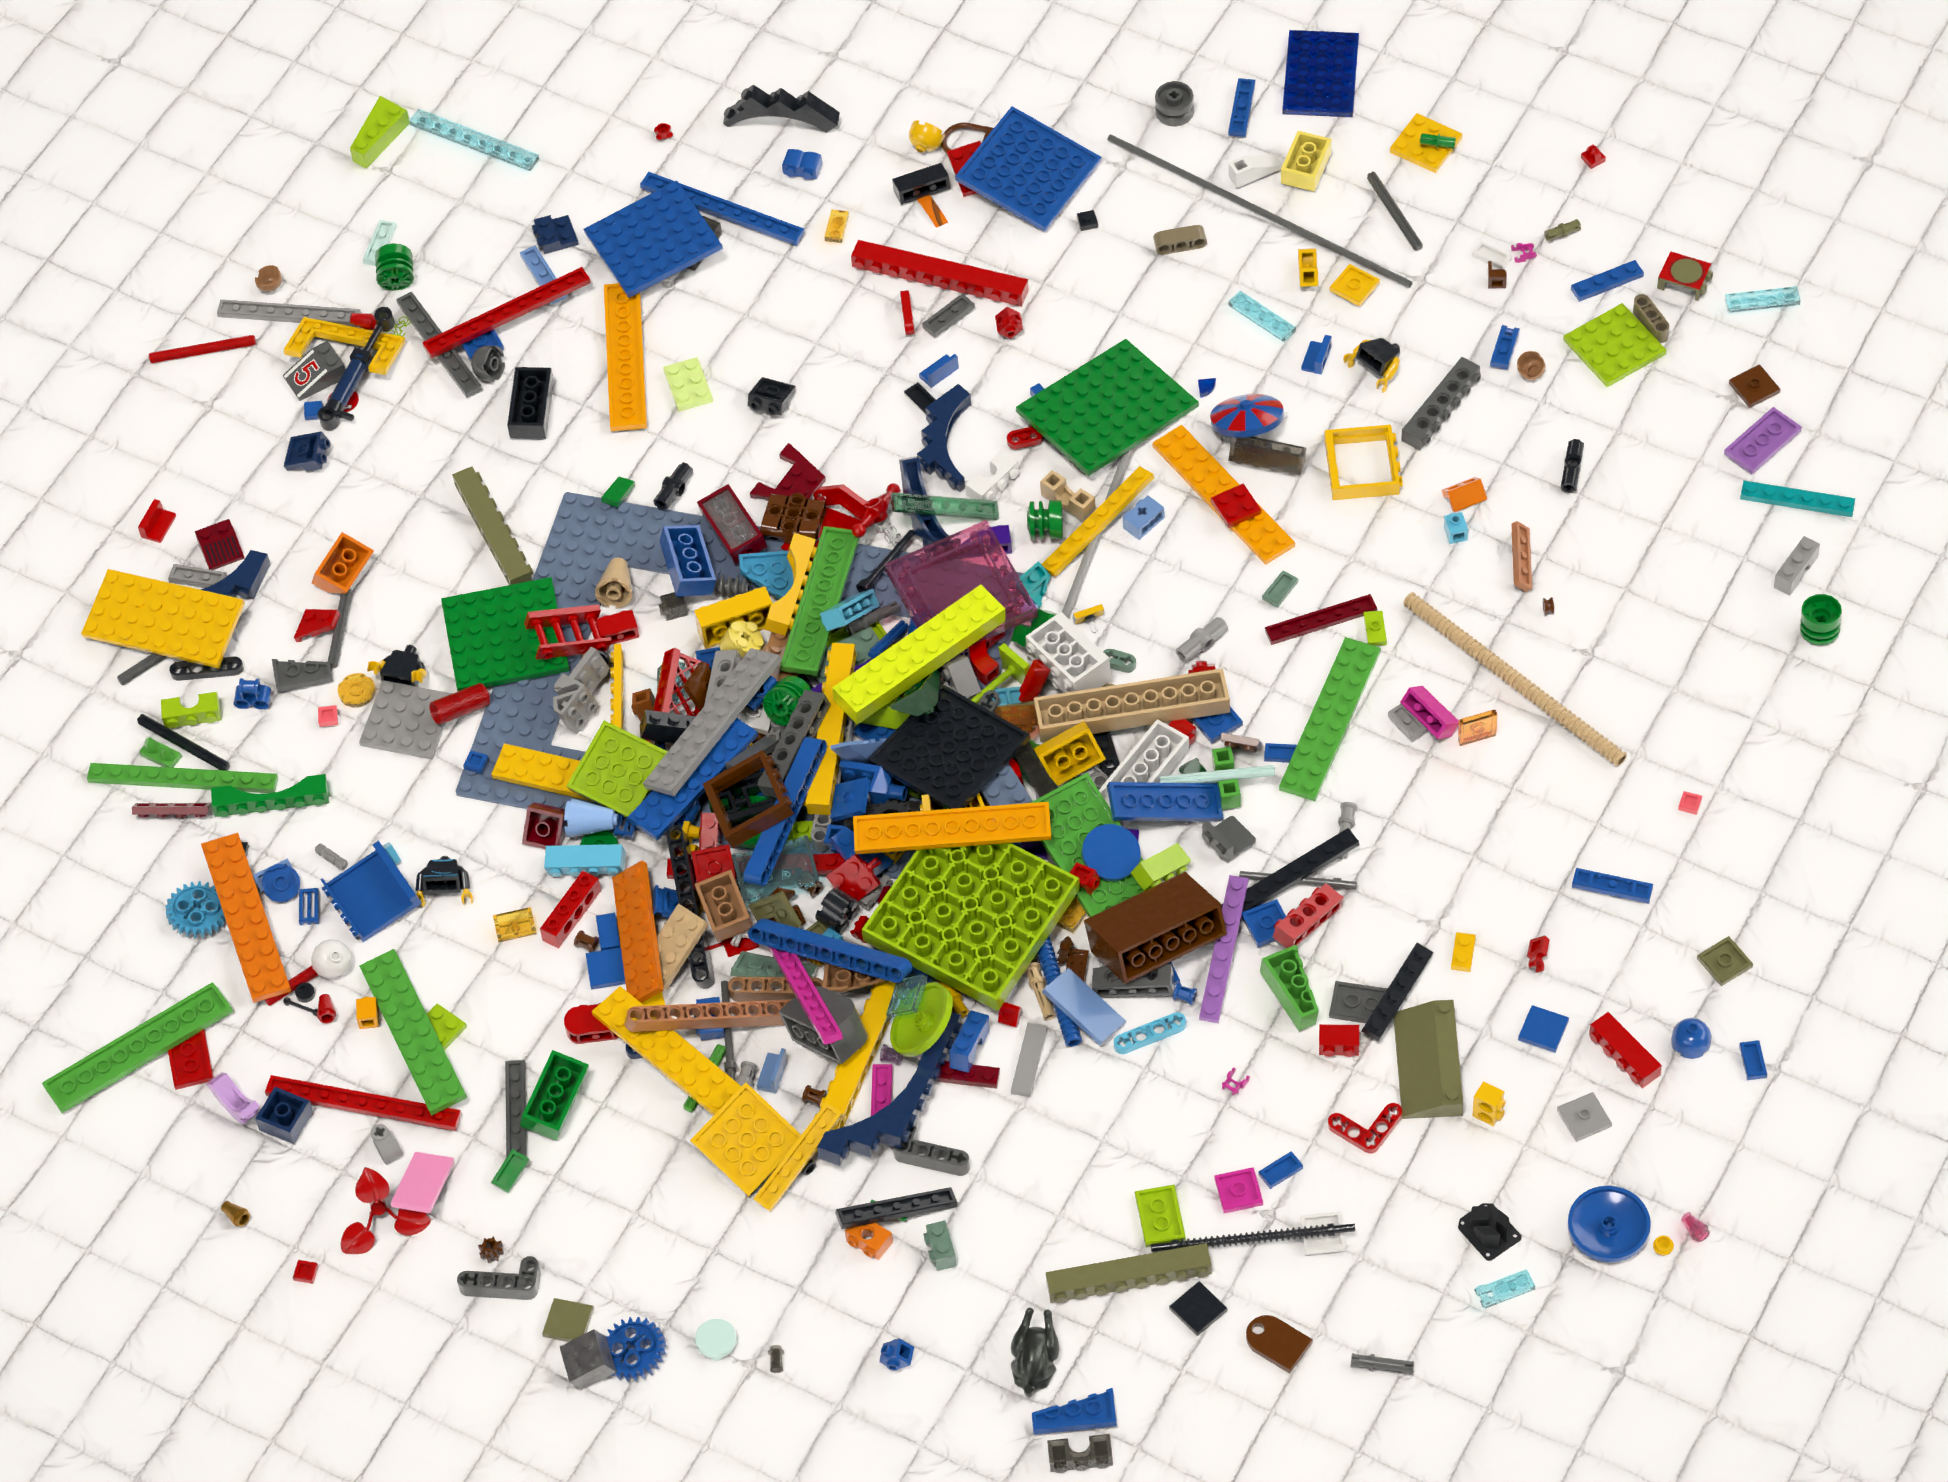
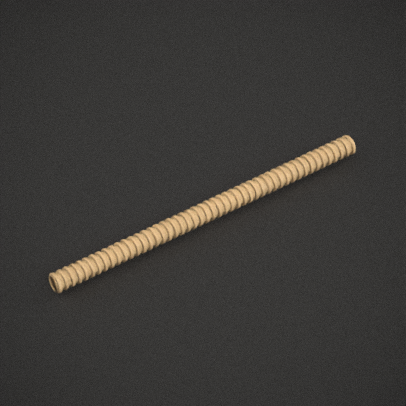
M1411 592L1405 597L1403 602L1405 607L1412 610L1422 620H1425L1427 624L1430 623L1431 627H1434L1439 633H1443L1444 637L1452 640V643L1460 647L1461 650H1465V653L1474 657L1480 664L1487 667L1489 671L1492 670L1493 674L1500 677L1510 687H1514V690L1518 691L1519 694H1523V697L1532 701L1534 705L1545 711L1555 721H1559V724L1564 725L1566 729L1568 728V731L1573 732L1579 739L1582 738L1583 742H1586L1588 746L1591 745L1592 749H1595L1598 753L1600 752V755L1605 756L1607 760L1609 759V762L1614 763L1617 767L1625 761L1627 757L1625 751L1622 752L1621 748H1618L1615 744L1613 745L1612 741H1609L1606 737L1604 738V735L1599 734L1593 727L1586 724L1584 720L1581 721V718L1577 717L1574 713L1572 714L1571 710H1568L1565 706L1563 707V704L1554 700L1552 696L1549 697L1548 693H1545L1542 689L1540 690L1539 686L1531 683L1530 679H1527L1522 673H1518V670L1509 666L1507 662L1496 656L1486 646H1482L1481 642L1473 639V636L1460 629L1458 625L1447 619L1445 615L1442 616L1441 612H1438L1433 606H1429V603L1421 599L1420 596H1416V593Z

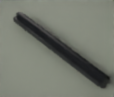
M140 714L137 718L139 725L215 768L225 771L230 768L228 761L145 714Z

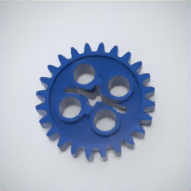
M629 1317L628 1323L621 1319L620 1326L615 1323L613 1324L615 1330H607L609 1336L606 1337L616 1372L611 1374L612 1376L616 1375L619 1380L624 1376L627 1382L633 1377L637 1381L639 1375L645 1379L646 1372L652 1375V1368L659 1369L657 1362H663L661 1355H666L663 1348L667 1347L664 1341L663 1333L659 1327L656 1328L654 1322L649 1324L647 1318L642 1322L640 1317H637L636 1321L633 1322L632 1318ZM636 1334L633 1338H629L630 1335ZM646 1345H651L649 1348L644 1349ZM623 1349L620 1353L615 1354L617 1350ZM638 1360L635 1364H630L632 1361Z

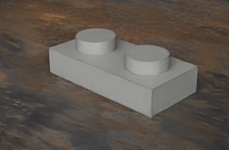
M1402 704L1388 711V717L1411 741L1427 732V728Z

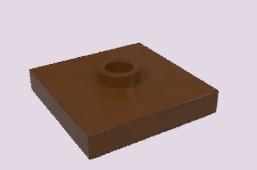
M1760 364L1729 379L1730 386L1749 408L1779 394L1781 391L1780 387Z
M705 661L698 663L683 685V689L699 711L704 707L711 670Z

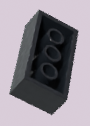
M515 367L507 422L510 438L546 439L554 384L552 368Z

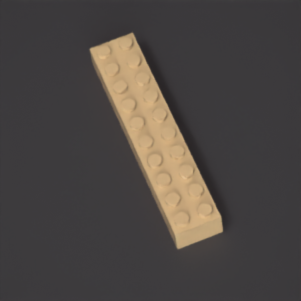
M1222 668L1035 697L1034 711L1040 742L1054 738L1082 721H1085L1091 733L1095 734L1153 725L1157 719L1166 723L1174 720L1230 713V698Z

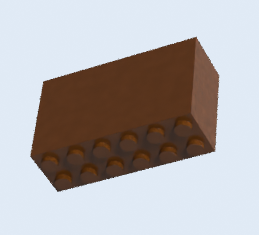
M1183 872L1084 920L1091 952L1124 984L1227 935L1220 902L1187 872Z

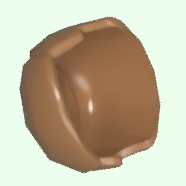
M268 265L259 269L258 278L255 277L257 288L264 292L275 291L282 283L279 268L274 265Z
M1526 351L1517 359V369L1526 380L1533 381L1544 374L1546 364L1538 352Z

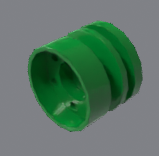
M391 243L381 246L376 251V281L380 287L395 291L403 290L413 283V256L407 246Z
M1049 500L1048 509H1044L1042 501H1039V509H1035L1034 501L1029 502L1027 529L1031 540L1036 539V532L1040 533V540H1043L1044 531H1048L1050 540L1063 539L1061 500Z
M1815 594L1803 602L1801 607L1800 633L1806 641L1815 645H1827L1838 638L1842 617V608L1839 601L1830 595Z
M786 676L782 678L764 696L763 707L765 713L773 722L787 725L804 690L812 691L811 688L799 677Z

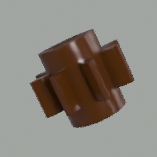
M494 1236L488 1239L484 1238L482 1245H478L479 1251H481L479 1253L480 1258H486L488 1263L495 1260L499 1261V1256L504 1255L502 1241L497 1242Z

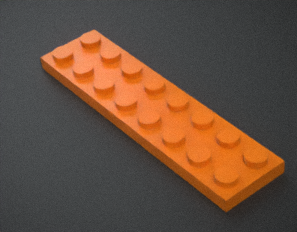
M641 860L613 876L612 881L626 991L640 1003H643L664 991L648 868L647 863Z

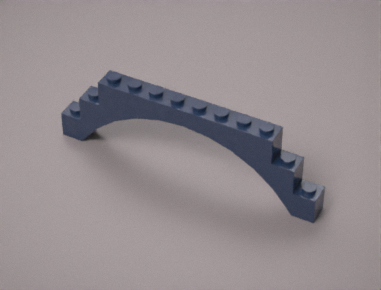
M912 966V971L902 980L903 991L909 996L918 987L934 982V979H932V976ZM951 1013L949 1022L942 1035L928 1050L922 1053L915 1074L906 1088L890 1104L873 1116L853 1125L824 1133L817 1147L818 1159L841 1166L843 1160L848 1158L850 1151L871 1158L873 1152L878 1150L880 1143L901 1149L904 1142H908L910 1130L917 1124V1115L919 1111L922 1112L924 1110L925 1099L931 1095L933 1083L939 1079L940 1068L947 1063L948 1052L963 1026L961 1014Z

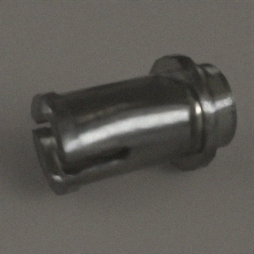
M780 1345L770 1346L768 1350V1355H770V1372L772 1373L783 1372L782 1355L784 1350Z

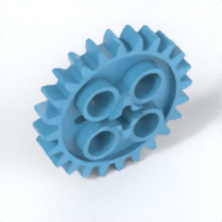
M201 881L198 882V885H194L191 882L190 887L183 884L182 890L177 887V894L171 893V898L167 899V905L165 906L166 919H168L169 925L173 926V930H179V934L186 932V937L193 934L194 938L201 934V937L204 938L205 933L211 936L212 930L218 932L219 926L224 927V921L226 920L215 886L213 885L210 888L209 882L202 886Z

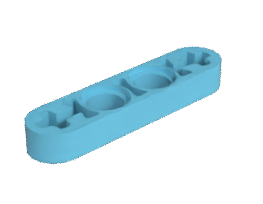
M1176 1012L1119 1034L1114 1038V1050L1119 1054H1127L1180 1033L1186 1028V1018L1182 1013ZM1177 1020L1180 1022V1025H1177L1174 1021ZM1161 1026L1165 1030L1162 1033H1156L1153 1029ZM1142 1033L1146 1035V1038L1140 1041L1135 1036ZM1119 1042H1123L1126 1046L1119 1045Z

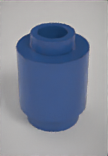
M696 800L676 822L682 826L684 821H690L693 824L701 808L699 801Z

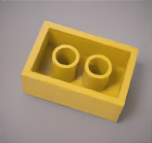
M1085 721L1034 748L1051 782L1056 787L1106 760Z

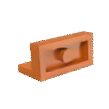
M1477 477L1441 490L1443 497L1449 498L1453 512L1487 500L1482 480Z

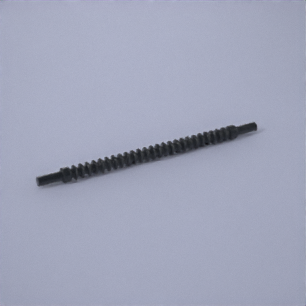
M1330 1223L1327 1226L1322 1224L1321 1227L1316 1225L1315 1228L1304 1226V1229L1300 1227L1295 1229L1293 1227L1292 1230L1286 1228L1283 1231L1281 1228L1280 1231H1277V1229L1274 1232L1263 1230V1233L1257 1231L1256 1234L1252 1231L1251 1234L1246 1232L1245 1235H1242V1233L1236 1235L1234 1233V1236L1228 1234L1227 1237L1224 1234L1222 1237L1216 1235V1238H1213V1236L1207 1238L1205 1236L1204 1239L1199 1237L1198 1240L1195 1237L1193 1240L1187 1238V1241H1184V1239H1181V1241L1173 1239L1171 1242L1151 1244V1252L1205 1243L1212 1248L1215 1245L1219 1248L1220 1245L1226 1247V1244H1229L1231 1247L1232 1244L1237 1246L1238 1243L1249 1245V1242L1255 1244L1258 1241L1260 1244L1261 1241L1266 1243L1267 1240H1270V1242L1276 1240L1278 1242V1239L1284 1241L1285 1238L1289 1241L1290 1238L1296 1240V1237H1299V1239L1305 1237L1307 1239L1308 1236L1313 1238L1314 1235L1318 1238L1319 1235L1325 1237L1326 1234L1328 1236H1335V1233L1355 1232L1356 1228L1355 1223L1343 1225Z

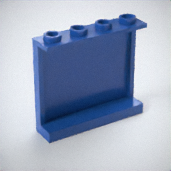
M379 840L372 844L375 848L374 852L326 883L323 878L320 879L324 884L322 890L326 896H332L334 899L331 903L336 911H342L340 915L346 925L348 923L351 924L352 927L349 930L355 939L359 937L363 943L422 904Z

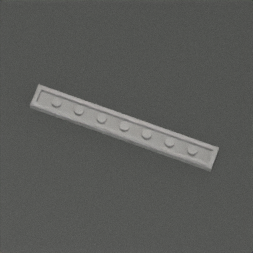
M220 299L217 317L300 323L303 317L358 327L350 324L349 319L351 313H361V310Z

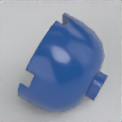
M1697 1018L1683 1019L1676 1024L1672 1031V1048L1684 1058H1700L1710 1049L1712 1039L1710 1029L1703 1021Z

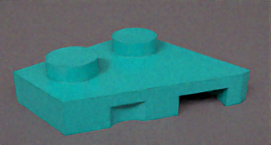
M1038 561L1021 575L1013 585L1031 605L1037 604L1040 608L1042 606V598L1046 593V585L1051 575Z

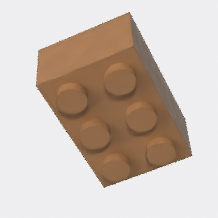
M731 870L695 884L717 942L746 932L753 926Z

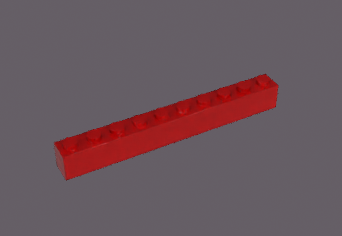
M857 240L851 254L852 267L932 285L993 301L1009 303L1010 305L1022 307L1029 291L1028 279L867 241Z

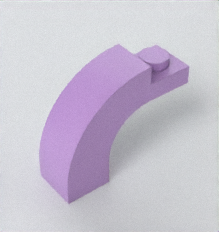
M221 1072L206 1083L218 1102L239 1123L244 1124L259 1113L257 1109L260 1106L256 1100H250L245 1097L227 1073Z

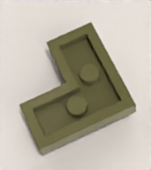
M783 891L754 901L748 906L757 921L762 918L769 919L774 917L778 923L796 928L802 924Z

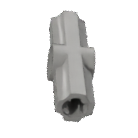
M1216 617L1204 628L1199 627L1195 629L1190 638L1176 649L1179 659L1183 662H1188L1201 651L1207 652L1213 646L1215 640L1228 631V625L1221 617Z

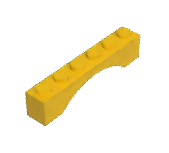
M794 533L787 554V560L793 572V585L785 596L771 604L764 630L786 636L787 630L792 629L795 619L791 617L792 614L796 615L799 607L796 601H801L804 590L800 588L801 586L805 587L808 576L805 573L810 572L812 561L809 560L810 557L814 558L817 548L814 547L816 539Z

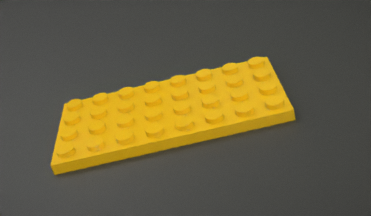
M107 569L81 635L93 640L219 668L245 602L243 599Z

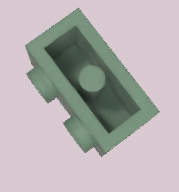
M946 1221L927 1224L926 1233H923L925 1244L929 1245L931 1249L928 1251L930 1262L935 1263L937 1271L956 1267V1256Z

